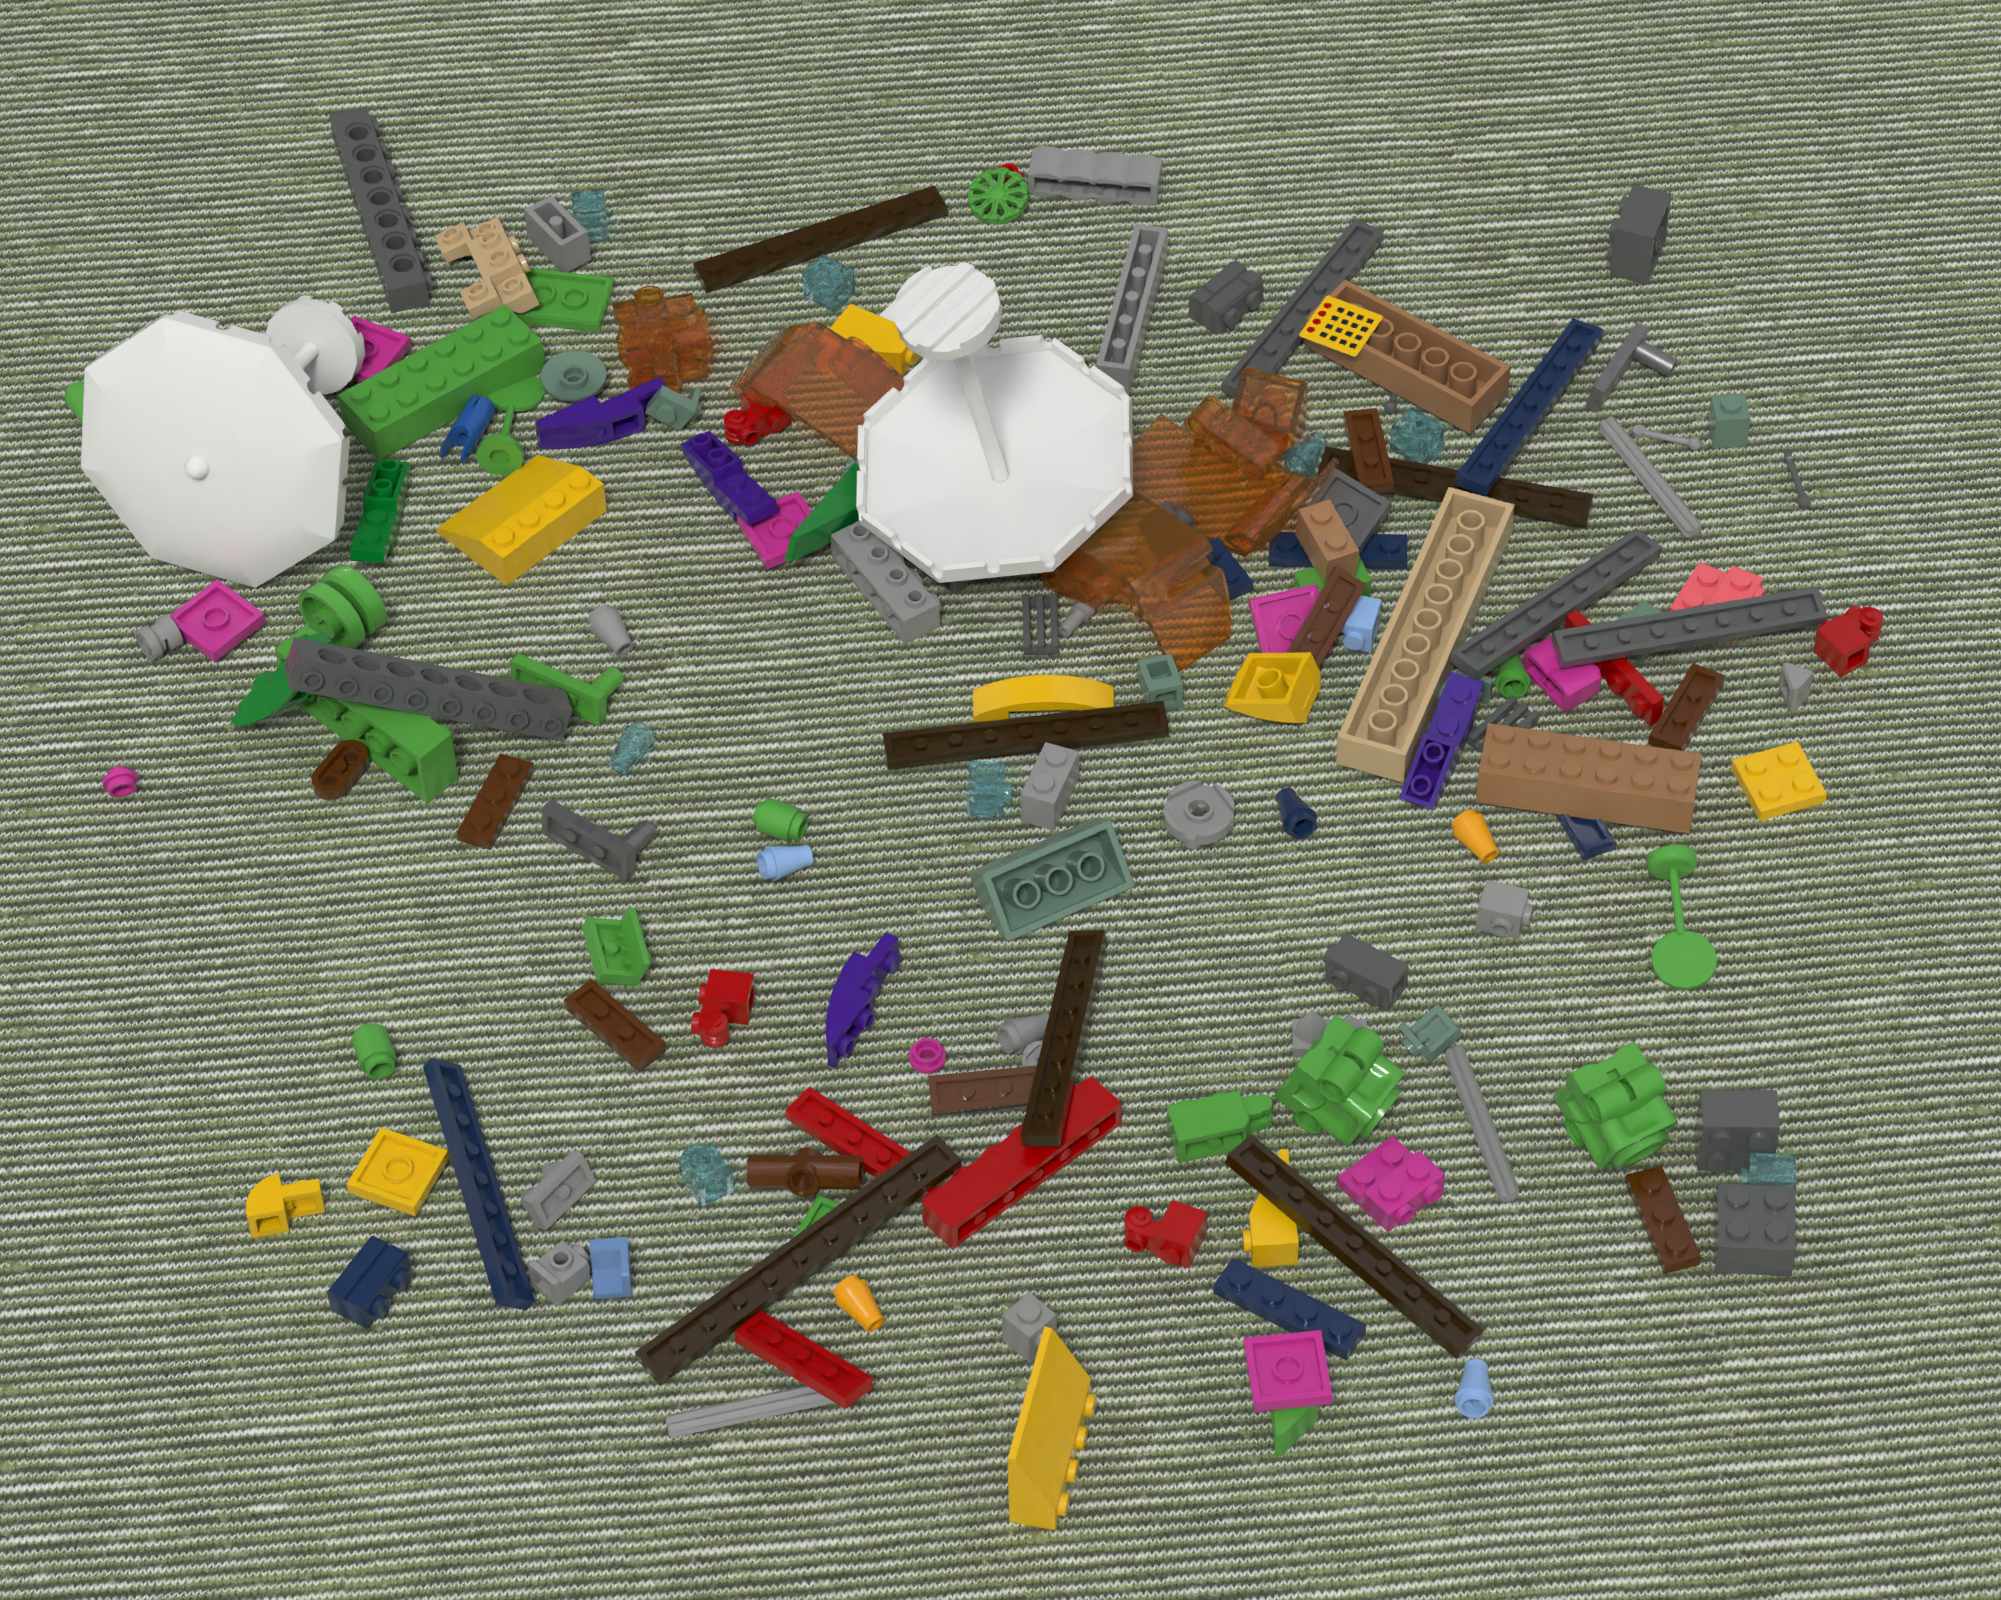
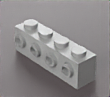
M859 521L831 534L832 558L904 644L940 627V611H942V606L939 598L935 593L928 592L923 586L919 574L916 571H911L906 566L900 553L893 550L888 544L862 526Z

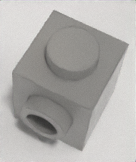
M1486 880L1478 906L1476 930L1492 933L1499 937L1519 939L1522 927L1530 926L1534 905L1528 904L1529 889Z
M1028 1292L1002 1315L1003 1342L1031 1363L1036 1358L1044 1326L1053 1328L1057 1334V1314Z

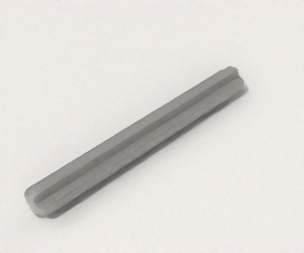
M1610 416L1607 419H1603L1600 422L1599 431L1686 538L1691 539L1694 536H1698L1702 525L1616 418Z
M1461 1046L1448 1048L1445 1052V1061L1498 1198L1504 1203L1514 1201L1519 1196V1188L1465 1049Z
M805 1385L670 1414L666 1416V1427L670 1437H678L832 1404L834 1402Z

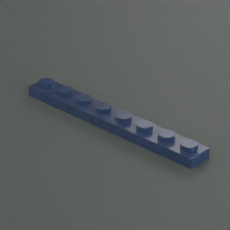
M1575 318L1571 320L1458 471L1455 485L1487 496L1601 342L1604 329Z
M430 1058L423 1066L424 1073L495 1303L527 1311L535 1302L462 1067L459 1064Z

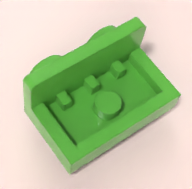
M627 908L621 920L587 917L582 929L597 983L638 986L645 972L650 969L651 953L646 948L643 937V925L639 922L636 909Z

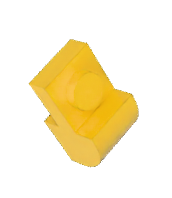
M279 1173L271 1175L256 1184L246 1201V1213L252 1238L289 1232L288 1219L325 1212L319 1179L299 1180L292 1184L282 1185Z

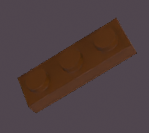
M1378 409L1344 411L1343 422L1356 481L1377 494L1394 492V480Z
M1338 566L1334 567L1285 653L1311 652L1319 668L1364 590L1366 583Z
M1693 663L1649 734L1648 744L1658 748L1685 751L1724 686L1725 675Z
M500 753L457 831L458 841L488 850L493 848L534 773L532 762Z
M592 979L564 999V1006L568 1012L638 1072L666 1051L664 1040Z
M1037 1065L928 1076L932 1115L1025 1107L1028 1105Z
M1658 1166L1626 1174V1187L1663 1274L1699 1266L1701 1255L1663 1167Z

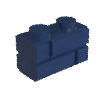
M371 1236L327 1291L332 1311L346 1319L350 1318L352 1322L366 1329L371 1326L376 1318L382 1319L390 1308L391 1298L398 1290L404 1291L412 1279L409 1255L405 1251L393 1245L390 1246L387 1242L375 1236Z

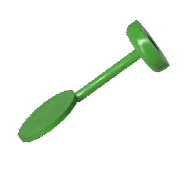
M530 377L487 395V399L495 407L506 411L501 434H492L485 437L478 446L477 461L487 472L510 475L522 467L524 460L523 447L516 439L509 436L514 412L533 409L544 399L545 390L538 377Z
M1668 845L1657 848L1648 854L1646 864L1649 873L1655 878L1670 880L1676 926L1675 932L1666 934L1654 946L1651 958L1652 968L1655 975L1664 984L1674 989L1690 990L1699 988L1710 981L1716 971L1717 955L1713 945L1705 937L1692 931H1685L1679 879L1694 872L1698 862L1696 851L1684 845Z

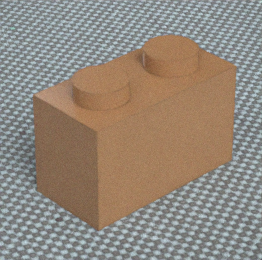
M1328 499L1298 509L1295 535L1323 584H1325L1331 571L1336 566L1352 576H1356L1359 549L1331 500Z

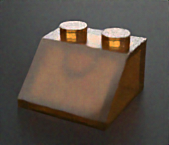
M1243 366L1229 418V441L1294 457L1306 430L1308 383Z

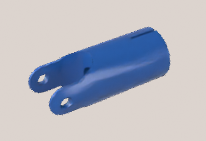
M479 395L470 396L441 445L440 458H444L449 449L455 446H465L461 453V463H466L495 414L496 409L490 400Z

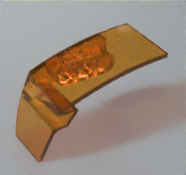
M819 322L793 325L775 334L727 387L733 392L746 395L758 405L770 408L778 405L827 438L858 462V425L862 426L864 424L863 414L893 387L898 392L901 391L904 387V377L859 338L849 337L845 339Z
M1206 396L1184 420L1186 430L1161 413L1133 443V497L1153 510L1159 508L1166 500L1177 508L1184 506L1195 519V522L1192 524L1194 528L1201 531L1208 540L1218 537L1229 551L1245 557L1256 546L1262 548L1278 534L1298 509L1331 474L1339 461L1333 458L1315 479L1308 478L1299 471H1289L1278 463L1283 457V452L1272 438L1217 398Z
M1133 491V496L1054 571L1040 573L1042 581L1051 591L1091 607L1099 608L1109 600L1129 606L1135 616L1140 617L1148 624L1162 655L1172 654L1178 672H1181L1231 638L1230 600L1225 575L1221 568L1210 565L1206 558V555L1214 550L1211 543L1179 518Z

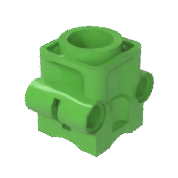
M1335 1014L1324 1028L1322 1036L1317 1037L1290 1073L1291 1078L1284 1081L1273 1097L1293 1111L1294 1121L1303 1130L1312 1134H1318L1324 1129L1345 1146L1349 1147L1358 1135L1366 1139L1402 1091L1396 1087V1084L1405 1071L1381 1054L1384 1044L1375 1032L1365 1027L1355 1029Z
M1635 1041L1618 1049L1611 1058L1604 1062L1587 1064L1571 1072L1566 1078V1088L1563 1087L1557 1090L1553 1095L1565 1117L1564 1123L1569 1138L1579 1148L1586 1146L1600 1172L1613 1166L1617 1170H1621L1652 1155L1670 1141L1668 1134L1678 1123L1662 1095L1666 1091V1084L1661 1072L1653 1063H1647Z

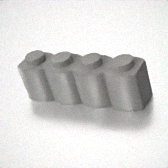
M1051 146L1035 147L1032 151L1028 172V192L1041 197L1061 195L1075 200L1094 198L1109 203L1127 201L1135 205L1157 204L1162 177V159L1151 155H1133L1129 157L1118 152H1102L1097 154L1084 149L1064 151Z

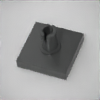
M1335 467L1308 505L1330 499L1359 549V554L1393 507L1389 500Z

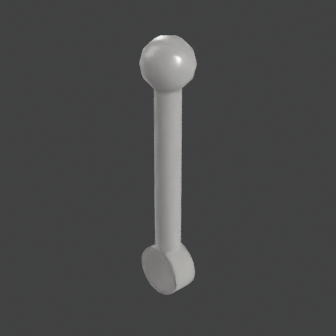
M1639 424L1632 428V435L1636 439L1650 437L1687 445L1692 450H1698L1701 447V440L1697 437L1687 439L1646 430L1643 425Z

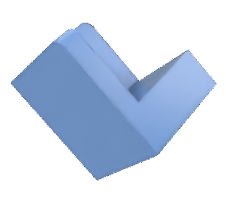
M628 1237L589 1240L594 1298L632 1296Z

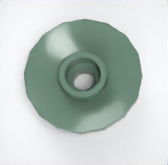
M573 350L559 353L550 358L542 367L540 379L543 389L550 396L561 401L576 402L598 394L605 386L607 371L605 364L597 356L586 351Z

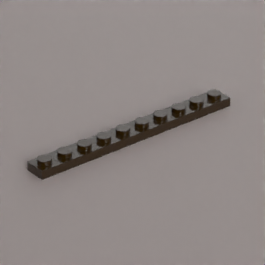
M938 1134L638 1349L635 1352L637 1361L660 1386L732 1334L759 1311L768 1308L961 1168V1159Z

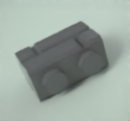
M1234 260L1189 296L1190 318L1200 325H1205L1206 329L1216 335L1220 334L1227 327L1233 328L1245 312L1249 309L1255 310L1263 300L1262 277L1252 270L1248 271L1246 266Z

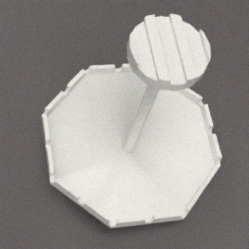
M961 262L957 266H945L932 270L931 266H927L909 277L896 295L897 305L894 313L900 339L911 352L924 357V359L903 378V389L899 392L894 387L863 414L864 424L862 426L858 425L857 460L860 471H857L856 507L859 514V522L938 583L1052 572L1133 496L1132 400L1126 394L1124 386L1094 365L1089 369L1085 364L1084 358L1056 338H1053L1052 342L1045 341L1043 335L1000 339V347H989L988 342L998 330L1003 312L995 282L985 274L976 271L975 266L966 262Z
M303 295L297 300L286 303L269 320L265 334L233 325L229 329L220 330L218 329V321L179 310L173 315H168V312L138 330L132 337L126 338L97 357L85 368L81 469L151 558L256 588L333 542L338 537L339 530L344 525L346 487L341 485L348 472L350 437H344L343 429L346 425L323 395L342 390L361 370L365 357L363 335L361 332L357 333L352 322L343 314V308L332 301L328 304L318 299H312L313 296Z

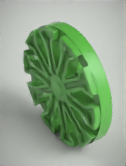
M1007 168L984 171L979 174L978 178L972 181L969 187L968 203L972 213L979 220L988 224H1005L1015 220L1024 212L1029 202L1028 187L1023 177ZM994 177H998L997 183L994 182ZM986 181L988 186H985L982 183ZM1016 184H1020V187L1013 188ZM1020 195L1023 196V198H1020V199L1014 197V196H1020ZM1010 205H1013V206H1016L1017 208H1016L1015 210H1013V209H1010L1009 206H1010ZM990 208L991 212L985 215L984 213ZM998 211H1003L1004 216H999Z

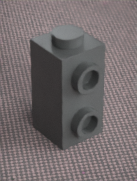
M1347 933L1343 935L1337 944L1332 943L1324 955L1323 962L1326 963L1325 980L1338 989H1345L1362 998L1369 1005L1378 1006L1388 1012L1407 988L1408 964Z

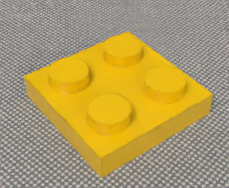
M1798 741L1732 760L1731 770L1759 821L1826 803L1827 793Z
M381 1127L347 1182L348 1193L416 1217L449 1161L448 1150Z

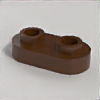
M345 740L337 744L312 773L311 780L314 793L319 798L325 800H334L343 796L369 765L367 747L358 740Z

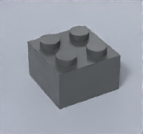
M1633 184L1629 196L1622 197L1618 211L1620 217L1619 219L1613 218L1609 231V237L1614 238L1609 245L1606 258L1607 261L1611 262V276L1648 285L1667 239L1671 193Z
M1700 1090L1694 1131L1697 1170L1716 1173L1723 1171H1748L1751 1173L1773 1171L1780 1130L1777 1090Z
M1718 1183L1714 1206V1272L1792 1277L1796 1254L1795 1187Z

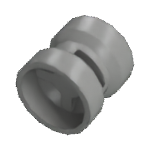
M167 614L156 619L155 625L150 627L143 626L135 631L137 643L150 661L161 657L163 651L167 648L175 649L183 644V638L177 625Z

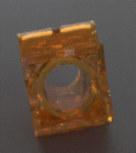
M644 286L636 291L634 299L612 303L614 319L619 325L616 337L617 351L621 363L629 371L627 378L629 390L660 377L667 388L681 394L682 382L709 377L707 361L713 360L711 334L704 308L696 307L692 292L664 298V293L660 288Z

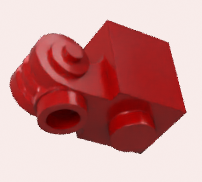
M766 377L740 390L741 410H730L724 416L726 440L732 444L750 446L759 439L760 435L764 438L774 432L781 431L791 424L790 401L770 378Z
M1859 605L1850 607L1845 614L1833 620H1827L1817 628L1813 652L1840 678L1868 663L1870 645L1872 642L1877 641L1881 634L1883 614L1874 607L1861 608Z
M710 969L707 983L702 982L699 989L698 1003L702 1005L701 1012H694L691 1021V1033L698 1034L706 1046L719 1048L728 1042V1023L749 1025L756 997L754 974Z
M1172 1200L1163 1219L1152 1221V1214L1148 1208L1143 1206L1132 1207L1125 1213V1238L1123 1243L1133 1252L1141 1253L1146 1249L1154 1252L1155 1257L1161 1258L1170 1265H1181L1190 1269L1207 1235L1208 1212Z

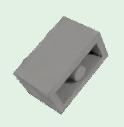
M552 195L524 209L527 237L561 272H569L591 260L588 232Z
M1045 742L1021 792V822L1055 831L1079 780V751Z

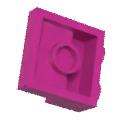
M1394 1136L1337 1176V1186L1387 1232L1399 1224L1405 1225L1419 1209L1427 1203L1429 1205L1435 1203L1444 1192L1445 1174L1420 1151L1413 1155Z

